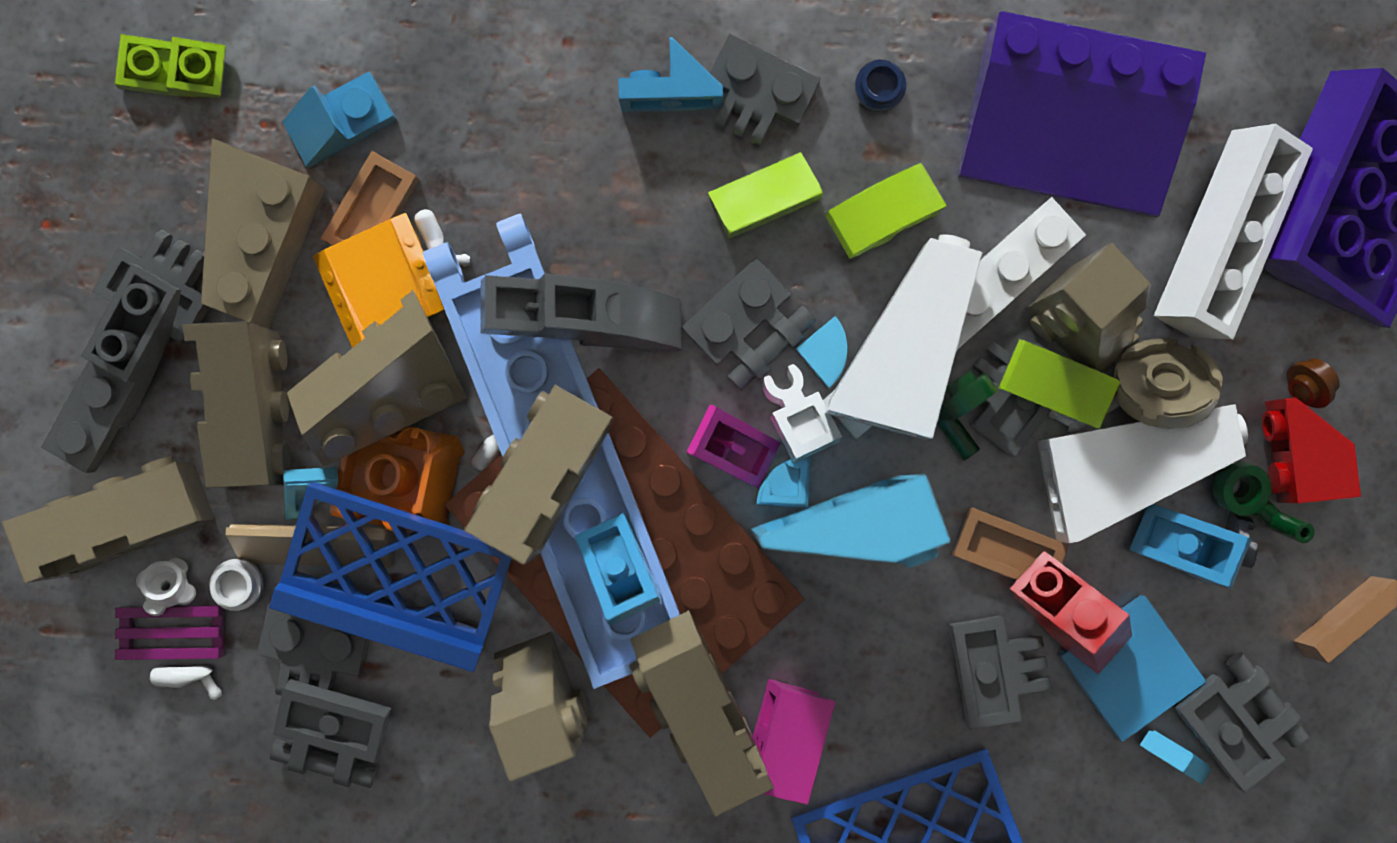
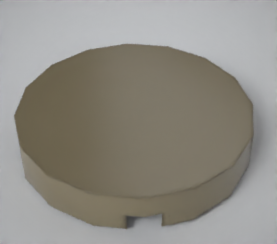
M1169 338L1144 340L1127 348L1121 355L1120 362L1116 365L1113 378L1121 381L1115 393L1116 402L1132 418L1154 427L1166 429L1190 427L1208 418L1218 405L1223 377L1217 362L1203 349L1191 344L1189 349L1185 346L1177 345L1178 340Z

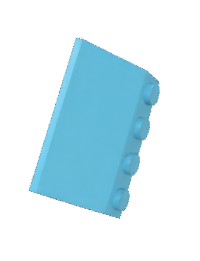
M926 475L891 476L751 528L754 539L762 548L897 562L898 564L904 563L906 568L937 558L939 555L936 547L950 542Z

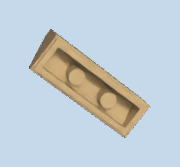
M231 524L230 527H226V537L238 559H244L253 564H285L296 525ZM320 526L324 534L340 527ZM362 527L375 550L395 541L394 531L386 528ZM309 531L305 543L313 540ZM351 531L329 541L343 566L365 556ZM319 547L302 554L299 565L329 566ZM395 551L380 558L385 568L393 566ZM368 563V564H366V565H364V566H362V567H372V566L370 565V563Z

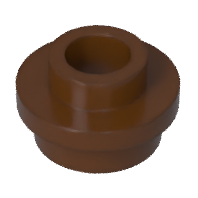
M1316 358L1298 361L1286 373L1288 389L1292 397H1296L1305 405L1313 408L1328 406L1335 399L1336 391L1340 386L1338 375L1334 369L1326 362Z

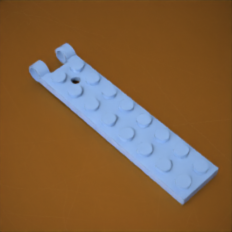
M519 213L497 222V228L512 264L485 275L540 279L545 271L522 214ZM449 242L423 251L427 268L436 286L502 457L515 438L521 440L532 421L527 419V415L541 391L549 394L554 385H557L599 409L572 340L480 334L481 280L485 275L464 282L461 267ZM608 433L541 551V556L594 689L632 674L629 664L636 661L637 658L630 640L631 638L680 615ZM624 513L635 535L646 565L658 584L661 602L610 626L606 621L575 535Z

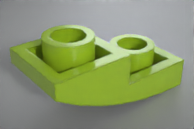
M120 34L115 85L121 90L152 94L221 98L226 45L172 37L170 42Z
M919 163L845 200L830 209L825 214V217L851 259L891 241L898 232L937 216L947 205L922 163Z
M1019 339L998 388L1100 429L1121 381Z

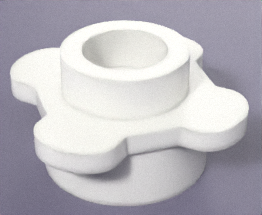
M173 558L169 561H158L149 565L138 574L136 585L146 598L143 608L149 615L159 616L164 613L166 608L176 604L187 605L194 600L196 589L188 583L186 577L188 565L184 560ZM165 583H170L171 586L168 590L163 591L161 589Z

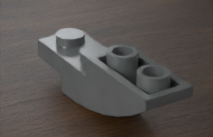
M131 263L81 355L88 362L41 448L84 473L96 472L119 428L129 427L149 388L172 330L181 295L180 289L142 267Z
M544 273L540 279L485 275L481 280L480 334L579 340V345L678 352L682 349L681 299L646 288L575 276Z

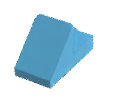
M669 37L670 77H661L659 72L653 70H639L631 72L630 78H618L621 112L720 110L723 105V85L672 37Z
M369 71L326 95H323L316 86L309 88L282 123L305 166L310 168L398 120L374 76Z
M1152 504L1146 508L1129 550L1142 557L1180 570L1196 580L1232 589L1252 539Z
M624 513L575 535L606 621L610 626L661 602L658 584L646 565L635 535Z

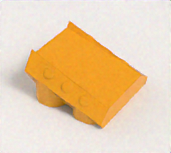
M406 213L384 221L312 256L352 348L365 338L362 331L371 323L376 321L381 325L403 307L401 299L412 290H414L427 317L444 310L434 281L427 268L421 241Z

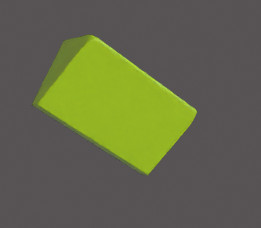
M801 152L708 192V196L728 240L820 201L824 194Z

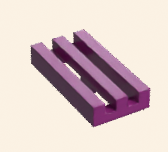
M219 605L171 606L166 608L162 615L152 616L144 610L143 606L115 608V618H119V628L115 629V639H119V648L115 649V660L224 657L225 609ZM212 617V626L133 627V618ZM212 638V646L133 647V639Z

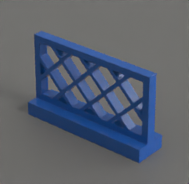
M311 481L306 488L280 583L273 591L269 608L474 672L483 651L512 558L464 530ZM317 500L337 506L346 524L324 534L313 516ZM354 512L363 514V516L356 518ZM374 519L388 522L398 540L375 550L361 525ZM404 528L413 530L415 532L407 534ZM309 531L313 540L305 543ZM351 531L365 556L343 566L329 541ZM428 535L440 539L449 556L425 566L412 542ZM455 544L460 545V546H463V547H466V548H464V549L458 551V549H457V547H456ZM316 547H319L332 569L331 572L319 578L297 571L301 555ZM403 547L416 572L393 582L380 558ZM477 552L500 558L496 573L477 583L463 560ZM370 563L383 587L372 593L356 590L347 573ZM454 564L467 587L444 598L430 574ZM337 579L340 584H337V583H334V582H331V581ZM421 579L434 603L419 610L407 606L398 590ZM491 586L486 601L481 591ZM388 595L391 600L384 599L382 597ZM472 595L482 613L478 628L457 622L449 606ZM439 611L441 616L435 615L433 613Z
M987 748L791 817L800 843H811L805 825L823 818H827L844 827L838 843H845L850 831L875 843H890L887 840L899 813L927 826L920 843H928L933 830L961 843H974L971 841V838L982 813L985 812L1002 821L1009 843H1023ZM976 763H980L987 782L978 803L951 790L960 769ZM950 773L945 786L932 781L934 778ZM925 783L942 791L930 820L902 807L912 786ZM901 791L896 804L883 798L884 796ZM949 795L976 808L964 837L936 824ZM990 795L993 797L998 812L985 807ZM875 800L893 809L881 838L854 825L862 804ZM853 808L848 821L834 815Z

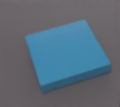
M1139 595L1121 608L1130 615L1132 637L1099 674L1095 673L1066 649L1057 654L1112 733L1121 742L1207 682L1147 597Z

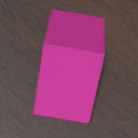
M710 404L686 453L759 489L781 442Z

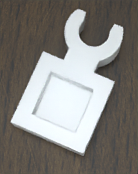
M793 364L788 366L786 371L787 378L791 382L789 389L783 390L776 387L770 375L764 377L762 388L767 399L781 407L780 410L772 413L770 419L793 463H796L838 443L842 435L832 416L824 413L826 405L819 392L804 397L801 391L803 375L799 368Z

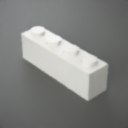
M1276 123L1231 131L1154 313V317L1191 338L1234 339L1311 155L1312 147Z

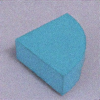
M834 316L795 349L827 389L839 378L847 359V339L838 318Z
M811 456L796 463L789 459L773 468L759 488L756 504L808 508Z
M337 467L283 470L285 520L298 519L306 488L311 481L337 489ZM317 500L316 506L322 501Z
M1149 730L1140 746L1201 785L1212 770L1209 768V764L1155 730L1153 732Z

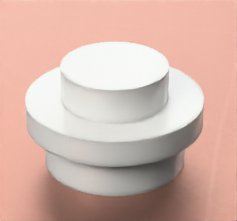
M244 559L227 560L218 565L213 571L209 583L210 593L214 601L226 610L240 611L254 605L262 594L263 578L261 572L250 561Z

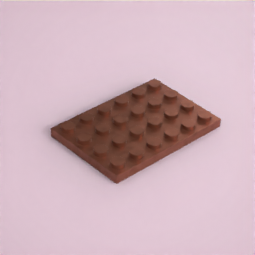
M598 368L587 380L599 410L616 419L608 433L680 614L690 611L723 674L805 599L604 372ZM502 454L444 504L464 528L467 527L472 519L474 508L482 493L489 485H493L503 469L500 466L503 458ZM541 553L538 559L527 564H522L512 558L507 577L583 662ZM489 555L498 565L500 558ZM632 674L603 685L649 738L662 728L650 703V700L654 698L651 691L642 694Z

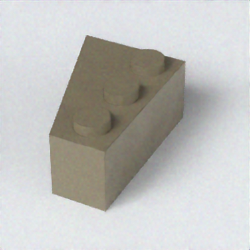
M212 138L201 304L270 329L326 189L306 174Z
M1110 243L1069 267L1031 302L1025 310L1033 317L1029 321L1030 325L1040 337L1049 343L1055 341L1073 361L1105 374L1120 360L1121 355L1127 348L1139 342L1140 336L1135 332L1142 326L1143 319L1138 315L1146 309L1151 283L1113 243Z
M414 290L401 299L403 307L383 324L380 325L374 321L362 331L365 338L345 355L342 356L336 352L287 392L301 435L323 467L467 398L455 370Z
M248 321L182 324L184 341H196L200 372H192L189 375L192 391L203 390L205 421L197 423L206 488L283 485V470H290L291 454L288 444L283 443L282 422H287L289 401L286 392L281 391V371L286 370L288 357L284 340H280L279 332Z
M554 385L549 394L541 391L535 399L527 415V419L532 421L521 440L515 438L508 447L500 463L503 469L493 485H489L482 493L474 508V515L464 530L522 564L538 559L616 420L557 385Z
M172 457L161 458L141 467L142 474L127 479L124 476H117L93 485V490L78 496L62 497L45 504L43 508L3 521L2 525L24 583L74 576L215 520L194 463L174 462Z
M690 611L631 638L630 640L637 658L636 661L629 664L632 675L642 694L651 691L654 698L650 700V703L663 730L668 727L672 732L670 738L678 757L683 764L688 763L715 817L774 789L746 718Z
M552 631L494 653V661L499 672L493 674L492 681L495 688L502 686V692L491 696L489 728L509 782L573 758L588 728L587 720L592 719V715L583 690H573Z

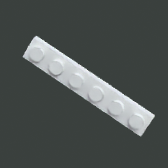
M1053 197L1048 199L980 260L956 351L1086 236ZM832 391L825 399H823L825 405L827 404L828 400L830 399L834 391ZM833 415L854 440H857L871 427V425Z

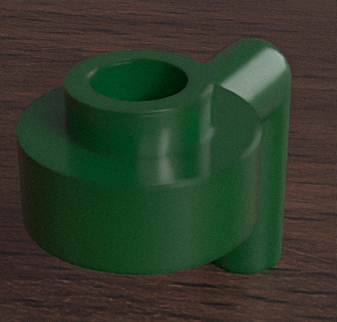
M971 370L946 387L949 397L943 400L937 420V425L963 461L976 454L980 448L958 418L976 408L998 391L986 373L976 378Z
M1236 461L1219 470L1213 482V495L1220 507L1240 516L1254 514L1268 529L1297 542L1308 543L1313 539L1315 530L1310 523L1281 512L1269 500L1272 490L1271 480L1262 468L1244 461ZM1240 479V487L1233 493L1234 486Z

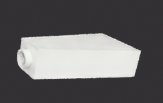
M942 234L939 235L938 240L932 238L928 240L831 395L824 413L922 440L933 438L982 256L981 251L969 249L970 242L968 240L953 235Z
M1236 404L1216 407L1208 418L1190 427L1166 429L1149 426L1139 421L1038 440L1037 444L1056 540L1065 543L1082 541L1246 456L1244 445L1248 440V430L1244 418L1237 414Z

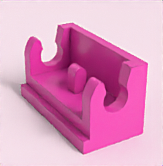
M768 679L753 734L755 743L774 786V789L764 793V795L808 805L835 701L819 696L820 693L813 690Z

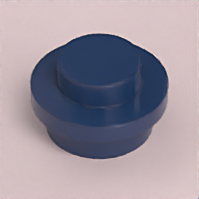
M874 60L867 63L861 68L855 80V93L859 102L867 109L875 112H885L896 107L903 99L906 91V78L903 71L896 64L888 60Z

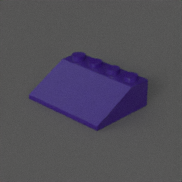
M999 11L987 30L958 177L1152 217L1160 216L1197 103L1206 52Z
M1384 68L1330 71L1300 137V140L1312 147L1313 150L1263 269L1279 280L1380 327L1390 328L1397 313V79Z

